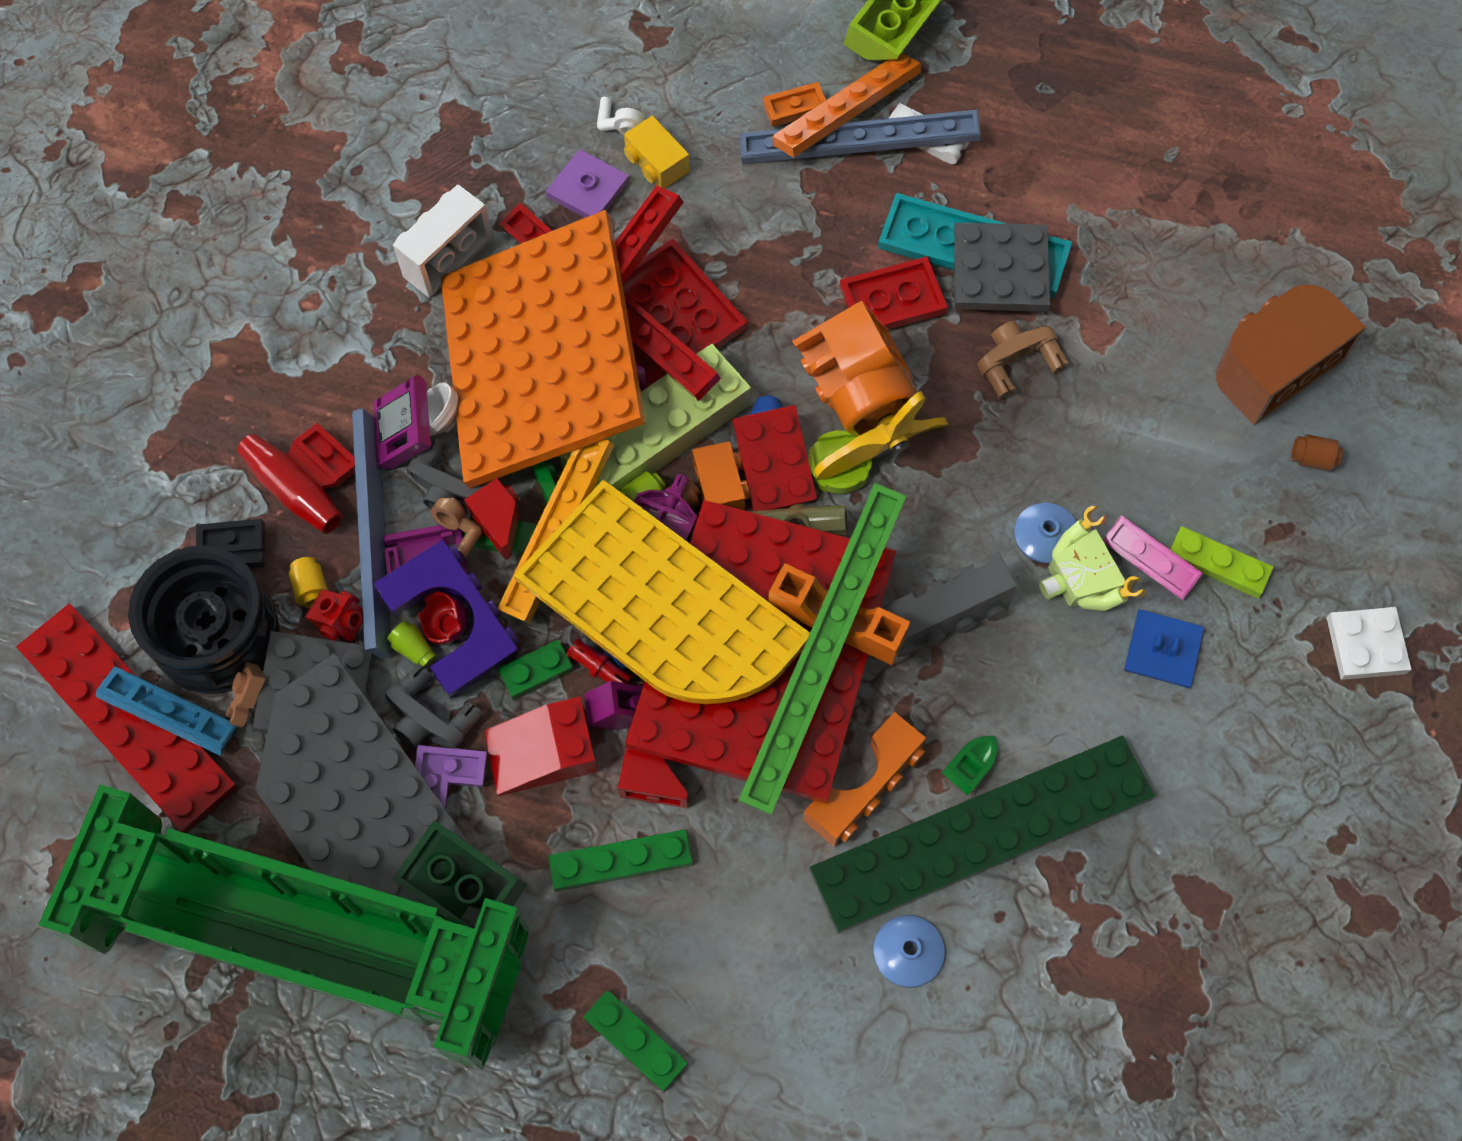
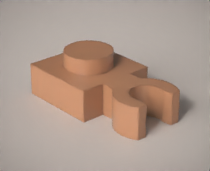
M246 662L242 673L238 672L234 678L232 690L235 698L229 705L226 716L231 718L229 721L231 725L243 727L248 717L249 708L253 709L265 681L259 665Z

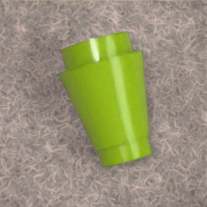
M406 620L395 627L387 638L391 643L392 649L413 663L421 665L423 669L427 668L437 657L415 624L411 625Z

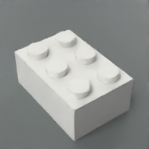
M459 184L450 192L443 194L439 202L432 209L424 212L407 232H403L397 237L393 244L403 278L427 297L431 298L442 287V275L465 266L493 239L485 204Z

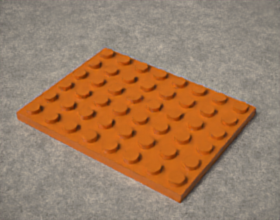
M606 210L441 276L452 384L459 400L456 421L463 483L466 486L472 488L646 424L611 216Z

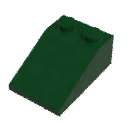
M433 820L392 879L425 904L438 908V913L449 921L473 929L477 923L485 898L514 906L528 885L435 820Z

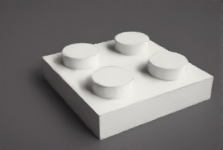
M1396 607L1332 612L1326 617L1341 680L1408 674L1412 670Z

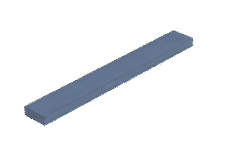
M978 110L848 122L794 158L773 146L772 136L782 129L740 133L742 164L981 140Z
M361 408L353 411L352 419L365 650L380 659L392 657L391 643L387 640L391 633L390 610L374 585L375 582L387 575L384 553L386 546L383 543L385 526L381 468L377 467L374 417Z

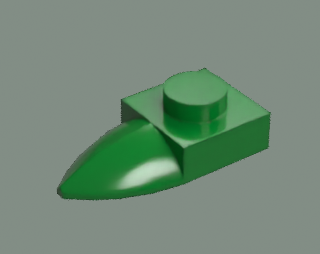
M994 735L982 736L968 742L942 771V774L966 795H969L995 762L997 754L996 737Z

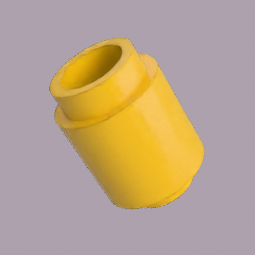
M302 557L290 564L288 575L296 603L306 608H311L321 590L328 591L321 565L316 563L313 557Z

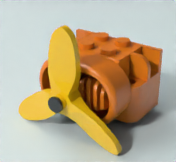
M863 301L856 303L792 341L794 346L804 356V358L800 359L804 369L818 383L815 389L824 404L827 403L831 410L834 409L843 428L856 437L816 466L814 472L818 479L830 478L845 472L860 463L871 460L889 448L893 454L900 453L911 445L908 438L921 432L949 425L945 417L913 420L926 398L922 391L918 392L912 382L914 378L888 329Z

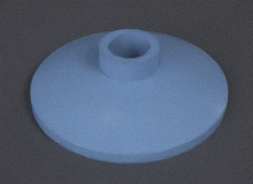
M1038 503L1025 509L1018 517L1014 529L1015 540L1019 549L1028 558L1039 563L1050 564L1053 559L1052 551L1062 534L1077 521L1068 510L1059 505ZM1043 526H1052L1055 531L1047 532Z
M906 915L888 921L879 930L874 942L873 954L877 968L887 980L898 986L913 988L930 982L939 973L944 962L945 948L941 935L931 923L920 917ZM906 943H912L916 946L917 952L913 955H908L905 953L903 946Z

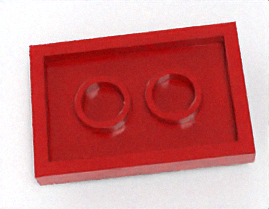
M927 256L841 279L839 282L847 309L863 301L888 330L947 314V304Z
M796 405L732 419L742 468L749 489L752 511L774 510L817 499Z

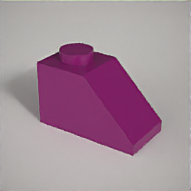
M609 681L585 693L587 725L610 730L630 728L643 687Z

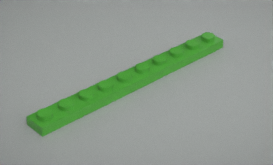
M874 483L738 802L768 815L772 814L905 501V495Z

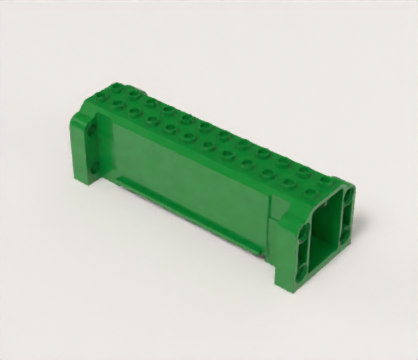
M99 785L38 926L74 945L103 954L111 950L117 937L124 930L165 946L427 1026L436 1024L440 1026L433 1046L451 1061L480 1070L484 1068L505 1018L521 970L524 950L529 936V927L517 907L485 898L477 923L473 929L444 920L442 917L437 916L439 909L170 828H167L165 835L161 834V818L131 793Z

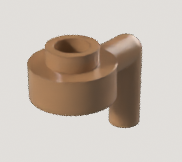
M439 498L430 511L431 515L441 526L450 530H457L459 528L467 533L456 548L464 560L481 537L483 530L481 526L466 518L463 506L459 501L453 498Z

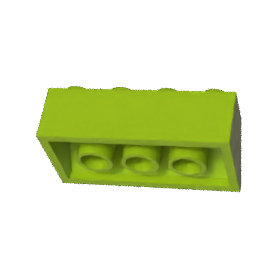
M868 0L849 24L843 45L866 60L898 59L942 0Z

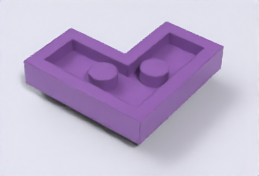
M418 745L415 768L446 810L449 785L483 788L487 751Z

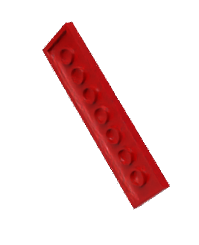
M70 603L16 646L181 832L187 834L239 788L202 747L96 697V690L114 666L130 674H135Z

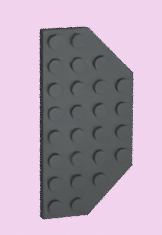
M334 653L275 693L255 790L311 871L425 904L392 880L433 820L466 842L468 841Z

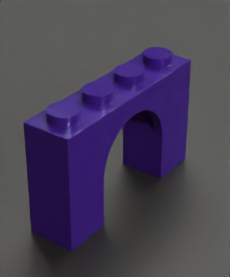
M442 539L375 582L374 585L394 617L422 600L426 595L436 591L454 595L468 605L474 616V627L470 637L458 649L430 666L432 673L451 699L518 655V649L515 645L519 643V640L509 626L504 629L497 618L501 614L492 600L484 601L478 592L482 589V586L472 572L466 574L462 569L460 563L463 562V559L455 546L447 547Z

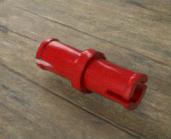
M580 638L573 642L575 647L571 645L566 655L590 671L589 675L594 678L599 677L606 683L615 681L630 684L633 679L631 674H628L612 663L610 656L605 653L601 655Z

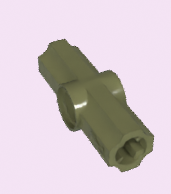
M797 504L789 509L748 511L790 522L789 520L793 518H799L804 521L805 527L839 536L848 534L846 505L806 507L805 505Z

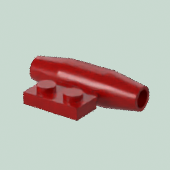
M316 423L293 441L288 454L256 434L246 436L239 443L237 452L257 480L294 515L323 534L333 532L340 525L343 516L323 489L334 486L338 487L355 474V457L322 426Z

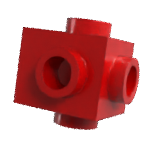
M322 589L307 613L306 618L319 628L318 632L324 637L334 641L341 638L352 642L363 623V608L358 605L360 600L346 591L338 594Z

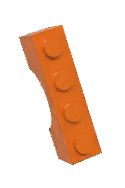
M784 563L769 591L768 602L788 617L812 628L827 595V591L819 584L816 577ZM880 607L875 609L859 608L844 643L893 665L907 637L910 621Z
M894 711L871 739L870 747L877 762V770L874 776L866 784L856 789L838 790L831 788L827 804L813 801L804 811L803 821L833 847L841 840L844 843L848 842L859 828L856 825L858 820L863 815L870 817L879 807L881 801L878 798L886 789L892 792L899 785L904 777L900 773L909 764L913 768L926 753L923 750L926 737Z

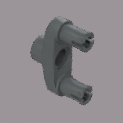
M430 436L431 447L420 452L417 458H413L406 469L407 473L418 484L428 490L422 502L432 509L439 498H453L459 501L462 506L467 507L464 499L491 481L469 488L462 480L435 469L434 466L447 445L439 438L434 442L436 438Z
M416 664L399 684H393L385 693L387 701L401 717V720L393 728V732L400 741L411 749H416L425 739L443 748L458 749L465 741L464 736L484 715L479 708L475 707L472 709L474 707L473 704L467 702L449 723H444L413 699L433 678L425 668L423 669L421 665Z

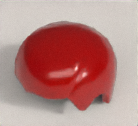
M436 591L424 597L426 606L418 614L423 634L430 642L442 645L450 644L459 639L465 632L468 624L467 608L460 599L447 593Z

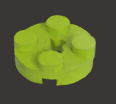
M835 430L827 432L820 436L818 442L809 450L808 462L812 479L816 483L817 488L822 492L849 493L862 488L867 482L871 472L872 459L826 479H818L814 472L816 466L821 461L855 439L847 431Z

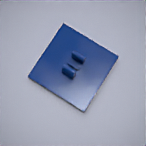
M1138 609L1124 671L1190 689L1204 626Z

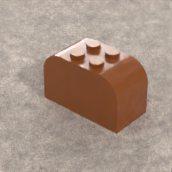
M1316 285L1296 286L1280 297L1272 296L1263 304L1259 312L1256 314L1250 312L1239 321L1238 327L1234 331L1216 369L1217 384L1225 396L1255 425L1344 361L1366 326L1328 290Z

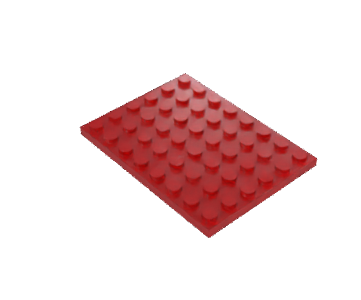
M704 500L690 544L768 601L769 591L784 563L816 577L819 584L828 592L851 538ZM884 548L859 608H881L896 550ZM792 619L797 624L806 629L808 632H811V627L795 619ZM844 643L782 788V792L827 804L866 664L867 653ZM801 653L770 686L746 698L717 704L686 702L666 696L645 681L625 741V748L747 781Z

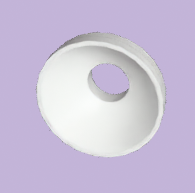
M439 383L427 391L430 436L449 432L456 424L459 404L458 395L448 384Z

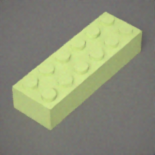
M710 344L696 355L714 369L721 379L699 402L668 374L643 390L641 398L646 424L605 438L613 443L614 447L594 489L602 480H605L621 492V488L644 471L650 474L657 472L751 406V387L713 344ZM572 451L559 455L563 468H565Z

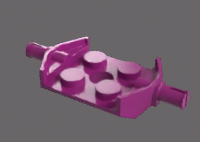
M678 473L671 489L667 488L666 491L647 490L638 493L634 503L687 541L694 524L696 525L698 517L682 499V494L690 479L685 475L682 477V474Z

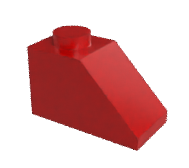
M496 478L464 499L471 517L481 526L485 535L506 561L512 555L519 520V512L516 505L519 502V498L509 485L504 487Z
M625 749L618 784L621 798L688 808V793L663 758L632 749Z

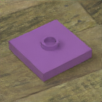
M579 149L546 190V196L586 218L600 211H607L629 183V175Z

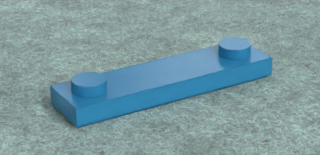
M116 666L113 667L96 690L97 698L221 756L237 731L238 726L231 725L229 723L230 720Z

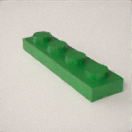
M686 829L548 855L555 892L693 866Z

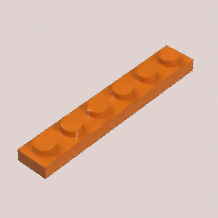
M903 53L898 59L885 61L772 136L773 146L793 158L920 74L921 63Z

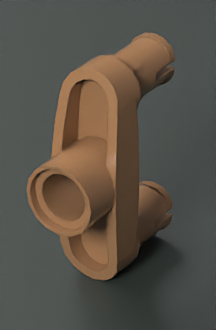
M1010 321L997 328L991 334L997 346L988 352L976 366L982 377H987L1000 400L1005 398L1004 394L1009 396L1016 391V387L1011 382L1003 366L1034 351L1042 354L1052 374L1058 373L1059 370H1064L1070 365V362L1056 342L1058 337L1051 327H1040L1022 333L1016 321Z

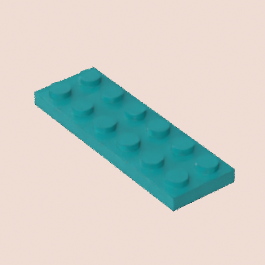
M896 193L878 241V249L913 259L927 256L930 264L954 270L955 222L1007 223ZM1048 235L1050 298L1055 299L1072 242Z

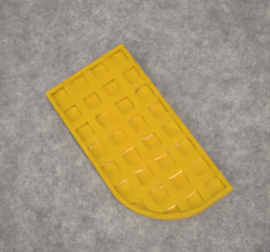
M605 480L598 484L514 574L515 580L657 691L686 702L701 704L725 703L746 698L765 689L775 682L803 651L810 632Z

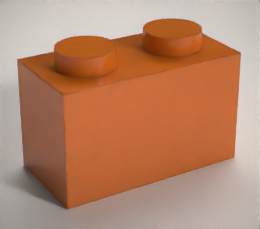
M730 441L692 449L693 465L702 500L745 510V500L750 499L749 489L746 480L740 481L738 471L742 470L739 452L732 451Z

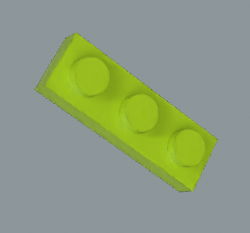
M1183 526L1178 530L1170 548L1171 551L1204 575L1258 599L1262 595L1273 569V566Z

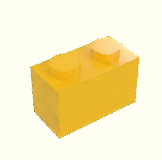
M653 115L624 134V153L631 163L634 164L636 162L639 165L643 175L650 183L654 182L656 185L666 188L690 172L689 154Z

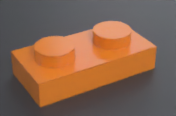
M819 82L765 96L763 97V107L771 126L775 127L796 121L826 101Z

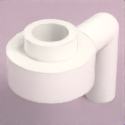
M602 97L600 100L597 128L600 131L617 130L624 135L645 119L640 111L633 108H621L616 111L614 118H610L612 99Z

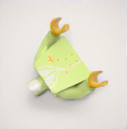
M1099 506L1088 507L1084 512V520L1079 519L1064 532L1052 551L1053 559L1048 566L1052 577L1039 582L1040 590L1047 600L1062 594L1070 607L1079 605L1082 609L1107 611L1128 601L1129 596L1143 598L1146 595V590L1144 589L1133 593V585L1136 582L1142 581V579L1133 576L1125 581L1096 529L1091 531V526H1100L1106 522V515L1102 516L1097 522H1094L1091 518L1092 512Z

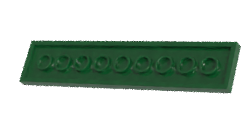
M1122 735L809 867V870L837 934L1151 801L1155 795Z

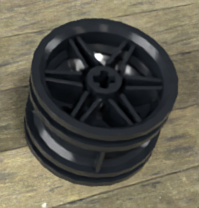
M207 545L189 546L174 550L159 558L144 571L135 584L129 600L128 619L131 632L138 645L176 685L199 694H223L233 691L234 678L238 672L242 673L246 662L259 665L261 671H263L271 631L280 632L277 610L249 567L236 555L217 547ZM220 588L228 589L227 594L223 597H219L218 589ZM171 623L178 626L177 630L173 633L168 632V627Z

